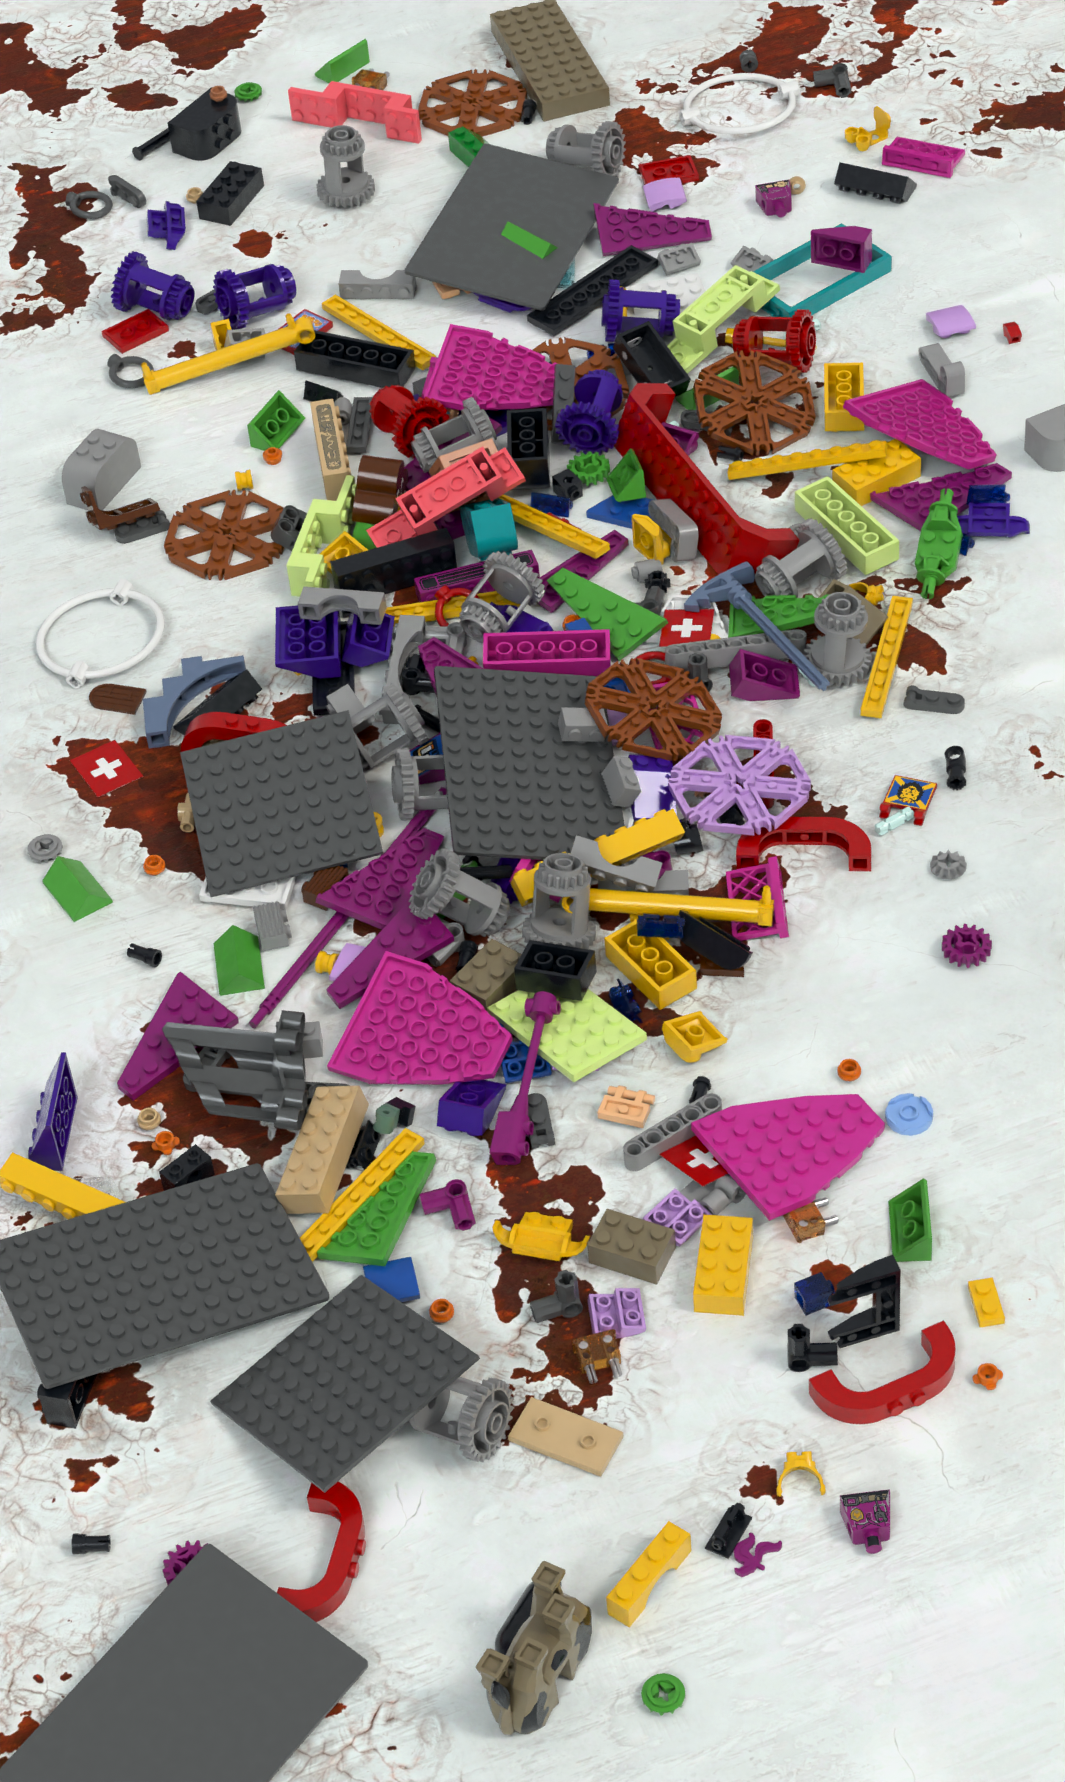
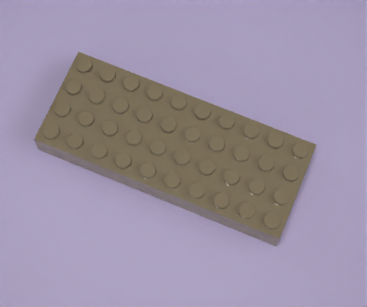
M556 0L530 3L525 6L513 7L509 10L490 14L491 32L518 79L523 84V87L526 88L528 96L536 102V110L543 122L610 106L607 83Z

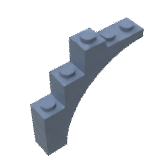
M244 655L203 661L202 656L181 659L183 676L163 678V696L143 699L145 732L149 749L170 746L173 724L183 708L205 690L225 682L246 670Z

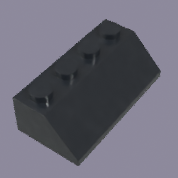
M839 162L834 184L839 187L840 191L849 192L854 190L856 194L866 196L868 193L872 194L873 198L883 200L884 197L890 198V201L894 203L907 202L917 187V183L907 176Z
M246 669L227 680L175 724L173 728L185 735L190 722L201 714L208 712L240 714L244 710L243 705L246 703L249 705L258 698L257 693L262 688Z

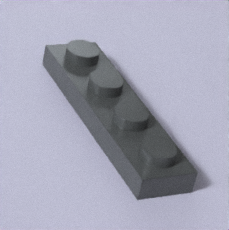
M555 364L551 443L563 444L564 439H558L559 434L556 433L557 428L555 424L561 409H565L566 405L571 407L574 402L575 365Z
M354 397L346 443L347 453H366L371 424V413L369 410L373 397Z

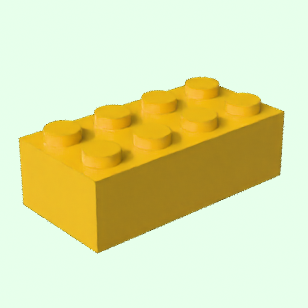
M863 362L824 363L825 431H864V422L852 416L850 412L843 408L846 400L864 395Z
M893 439L887 442L886 457L847 462L832 469V480L859 505L863 506L872 501L870 500V493L873 491L876 494L889 491L890 487H899L921 477V458L901 441Z
M642 917L604 938L606 957L659 1010L697 989L696 969Z
M703 1215L693 1291L694 1312L744 1316L753 1243V1218Z

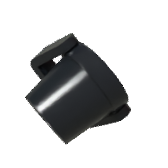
M685 818L680 819L679 821L685 833L680 840L673 842L677 855L704 851L697 824H689V821H686Z

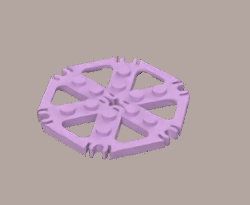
M725 735V739L723 736H719L718 743H714L711 738L708 739V745L703 741L693 752L691 751L673 766L668 786L685 820L689 819V824L698 821V829L703 828V831L754 836V829L758 835L761 834V827L767 828L770 832L772 831V824L777 829L807 803L809 791L811 790V780L793 749L789 751L788 745L780 749V741L775 742V739ZM740 748L759 750L761 752L742 766L734 750ZM708 757L713 760L719 772L690 768L702 758ZM788 765L796 779L770 777L768 775L778 766ZM736 780L738 783H740V785H743V789L741 786H739V784H736ZM685 791L711 793L696 807L692 808L688 806L683 796ZM761 798L789 800L791 804L779 815L773 816L769 814ZM735 803L746 820V823L740 826L716 822V819Z

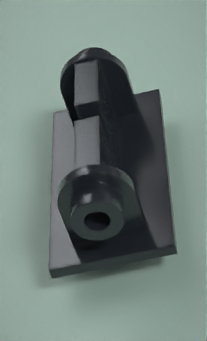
M307 380L305 381L303 397L305 400L314 402L333 399L335 402L338 398L344 397L337 390Z
M370 1120L367 1121L366 1126H362L359 1130L354 1144L355 1148L352 1149L347 1164L350 1168L362 1166L365 1170L371 1164L381 1134L373 1129V1123Z
M736 1503L727 1509L705 1546L706 1550L729 1559L752 1520L751 1516L745 1514L744 1505Z

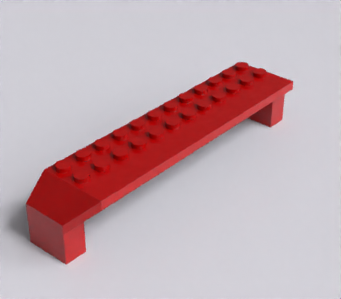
M637 383L625 403L622 417L619 420L618 439L614 447L622 457L630 448L633 449L643 469L645 485L656 499H671L696 523L698 527L697 549L718 575L746 561L753 567L756 574V568L762 564V559L766 556L772 555L781 560L797 549L800 539L790 528L766 529L740 518L664 428L662 422L666 423L676 395L667 383Z

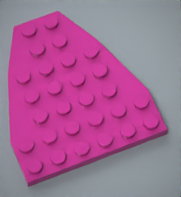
M450 324L423 399L426 396L430 399L434 398L443 404V407L456 410L464 409L462 402L470 397L476 400L480 410L526 409L553 405L554 367L557 363H548L545 361V356L524 346L518 345L514 347L508 344L509 340L505 338L498 340L489 331Z
M923 379L844 402L843 408L850 412L852 416L863 421L866 426L876 429L924 453L969 470L992 463L997 456L994 450L990 448L988 441H982L983 434L969 418L961 416L962 410L960 408L954 409L952 407L953 400Z
M385 951L327 1068L329 1071L368 1084L443 1085L455 1082L493 1079L513 1037L485 1010L480 1002L461 988H456L446 977L440 976L433 971L432 967L427 963Z
M858 1094L801 1096L735 1105L691 1122L693 1133L769 1221L813 1202L820 1190L823 1189L825 1191L829 1188L830 1182L835 1177L840 1178L862 1158L863 1151L867 1147L870 1148L874 1143V1139L879 1137L885 1129V1123Z

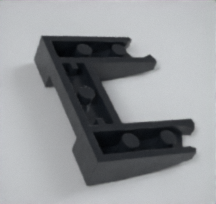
M894 1255L876 1260L856 1270L836 1285L835 1293L829 1296L828 1304L833 1306L873 1294L871 1308L850 1317L828 1331L831 1340L837 1337L840 1338L837 1342L839 1348L900 1331L901 1270Z

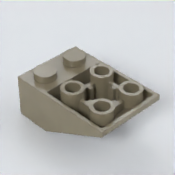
M833 579L818 598H822L826 594L846 592L861 600V605L865 606L868 614V622L865 630L853 638L860 639L861 644L866 643L867 645L888 619V616L853 588Z

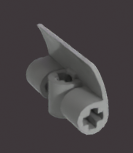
M729 1174L704 1187L693 1180L680 1192L689 1201L692 1202L694 1199L698 1201L712 1215H718L731 1202L739 1203L746 1195Z

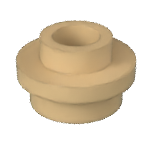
M794 176L789 179L792 194H800L804 191L806 184L803 178ZM795 184L800 185L798 188H794Z
M198 187L190 188L187 191L186 199L191 203H196L203 192Z
M145 1108L140 1111L137 1122L140 1128L152 1130L161 1123V1116L155 1109Z

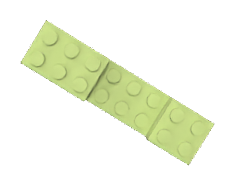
M735 265L673 320L676 338L667 347L685 372L688 374L718 347L715 329L741 306L756 313L780 291L779 284Z
M346 475L337 501L312 500L286 565L291 596L300 597L303 587L329 588L330 580L326 576L327 563H324L323 555L317 554V550L321 548L322 543L331 544L344 531L350 534V527L355 523V521H352L353 503L357 490L354 476Z

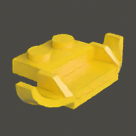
M525 1212L520 1224L514 1223L511 1231L504 1229L501 1222L495 1220L492 1226L497 1240L502 1245L511 1248L513 1254L560 1261L562 1257L578 1255L586 1248L590 1240V1236L586 1235L583 1241L572 1242L570 1232L573 1227V1220L565 1219L562 1216L541 1215L538 1212Z

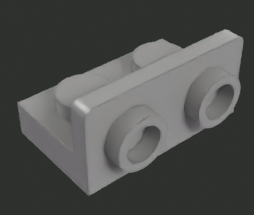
M693 243L680 244L674 249L662 250L658 253L657 257L658 265L662 266L666 276L698 266L701 263Z
M743 245L730 263L732 267L737 265L749 272H753L770 263L773 259L768 255H761L753 247L748 248Z

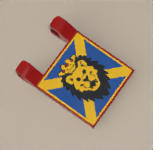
M895 775L886 797L880 805L881 812L879 818H888L891 807L898 809L910 807L914 811V825L922 826L926 812L937 789V783Z

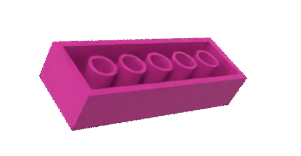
M610 629L483 633L484 669L599 676L611 666Z

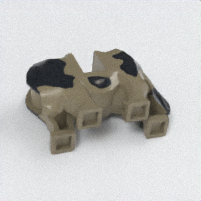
M546 1561L541 1562L531 1578L534 1589L530 1617L518 1630L506 1655L493 1649H486L476 1665L477 1671L482 1676L481 1683L486 1689L489 1707L504 1735H512L514 1732L530 1734L545 1726L551 1711L559 1703L556 1687L557 1677L561 1675L573 1681L577 1667L588 1651L591 1639V1609L576 1598L563 1593L560 1582L565 1575V1569Z

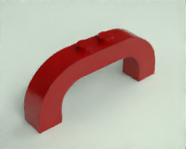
M226 712L204 713L194 718L188 725L181 743V752L202 747L205 742L212 739L231 740L287 725L268 718Z
M789 817L777 829L772 824V831L770 832L767 828L761 827L760 835L756 834L754 829V836L741 835L737 843V869L759 865L762 853L772 846L831 845L842 849L849 858V871H871V843L868 836L859 826L840 818Z
M944 1320L921 1330V1345L930 1357L928 1364L913 1373L867 1392L850 1390L840 1383L832 1369L809 1379V1395L825 1414L845 1423L870 1424L891 1416H897L906 1409L922 1405L942 1392L949 1384L955 1370L956 1348L953 1334Z
M311 1482L307 1495L310 1512L331 1515L341 1523L326 1574L320 1582L310 1588L296 1590L278 1587L277 1591L280 1596L315 1622L331 1615L343 1603L353 1578L358 1576L359 1556L364 1555L366 1541L364 1540L365 1525L360 1503L355 1494L340 1482L334 1484L325 1493Z

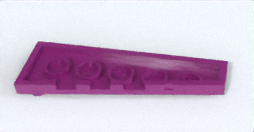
M613 530L601 538L610 544V550L599 558L595 559L579 552L541 576L539 579L543 580L541 584L545 586V593L537 604L550 613L557 610L564 601L548 584L547 579L561 568H565L590 580L629 545L628 538Z

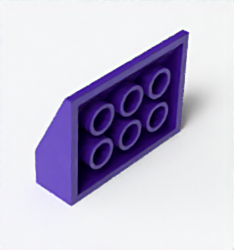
M298 605L276 607L275 666L320 679L341 677V619L339 611L331 612L321 620L300 619Z
M61 1052L46 1082L45 1091L41 1092V1109L37 1110L36 1113L37 1128H34L32 1132L33 1146L29 1147L28 1150L29 1160L54 1171H63L78 1099L66 1052Z

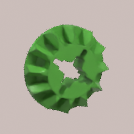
M246 82L235 88V97L239 101H252L262 95V88L257 83Z
M662 1673L654 1675L642 1687L643 1704L649 1708L650 1712H658L661 1716L668 1712L673 1714L675 1709L682 1707L685 1698L684 1685L677 1677L671 1674ZM659 1688L665 1694H668V1701L659 1697Z

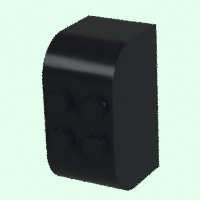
M210 88L167 123L172 152L192 160L203 161L215 157L241 134L237 99L227 93V97L223 101L217 102L210 98Z
M546 408L507 410V451L526 480L511 490L551 488Z

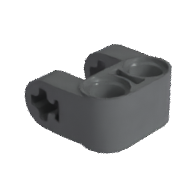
M292 505L285 506L271 531V539L292 551L307 513Z

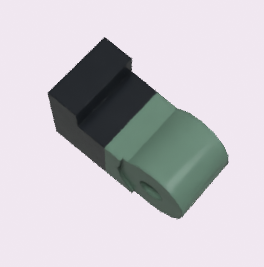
M398 1097L391 1099L376 1109V1122L373 1124V1129L381 1134H390L400 1125L406 1127L412 1125L416 1106Z

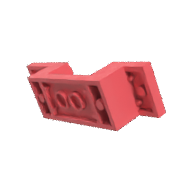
M331 81L323 92L290 87L288 90L293 121L332 128L343 125L347 118H354L385 124L387 138L418 144L422 140L419 110L412 109L411 95Z
M482 446L395 498L401 510L366 531L376 548L437 530L434 524L436 520L481 493L485 492L490 501H493L526 480L505 447L489 456Z

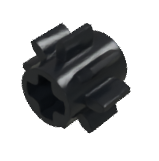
M657 570L648 574V579H645V588L650 589L651 586H659L660 589L667 593V588L671 587L667 573L664 574V572Z
M736 803L719 817L721 824L728 823L739 826L745 824L744 816Z

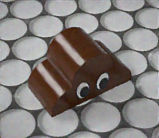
M368 455L362 456L357 475V490L353 503L352 521L377 524L397 512L399 505L395 498L404 494L408 483V469H405L403 460Z

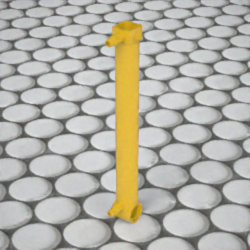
M288 313L285 316L288 324L287 327L157 371H150L147 363L143 362L141 367L144 383L149 394L152 395L160 392V389L299 342L301 344H309L315 339L312 321L306 317L294 321L292 315Z
M768 885L763 887L762 899L760 901L590 888L589 911L678 917L680 910H684L697 919L703 917L708 920L758 923V925L772 926L774 900H771V892ZM563 897L562 907L568 913H573L569 910L573 899L571 897Z

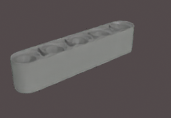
M714 1093L706 1094L627 1141L623 1146L625 1167L630 1171L642 1170L662 1158L659 1155L660 1153L695 1136L691 1130V1122L721 1111L722 1099L720 1096Z

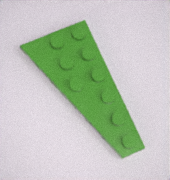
M561 568L547 579L552 589L580 619H586L592 630L610 629V649L618 661H621L668 624L666 618L565 568Z
M826 594L822 598H814L813 595H805V598H797L796 595L765 596L763 599H755L752 596V602L780 631L813 624L816 608L822 603V599H826L830 594ZM730 603L728 638L764 633L742 608L737 610Z
M412 1151L395 1169L396 1174L388 1182L384 1181L379 1186L380 1191L374 1197L370 1196L347 1220L348 1224L340 1233L335 1232L331 1237L332 1241L325 1248L321 1247L317 1251L318 1258L386 1266L420 1196L419 1194L435 1165V1154Z

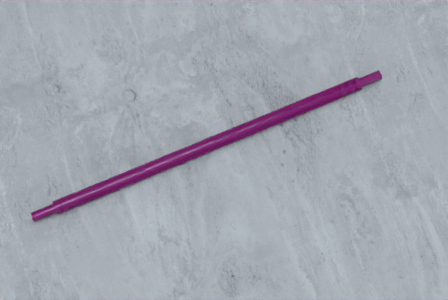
M444 787L438 790L442 791L443 795L447 794V790ZM437 809L419 810L386 852L393 847L397 848L407 838L415 836ZM336 911L260 1004V1009L249 1021V1025L252 1028H256L266 1015L272 1013L315 960L318 953L324 949L350 916Z

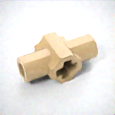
M189 793L186 794L185 803H178V821H181L180 829L184 832H192L195 826Z

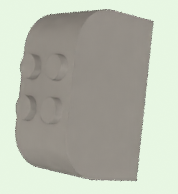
M1065 404L1027 418L1025 422L1024 450L1040 467L1048 471H1065Z
M94 429L72 452L63 466L62 485L66 503L88 510L86 504L83 505L80 493H82L81 487L86 486L92 491L97 507L100 510H104L141 468L136 441L112 432Z

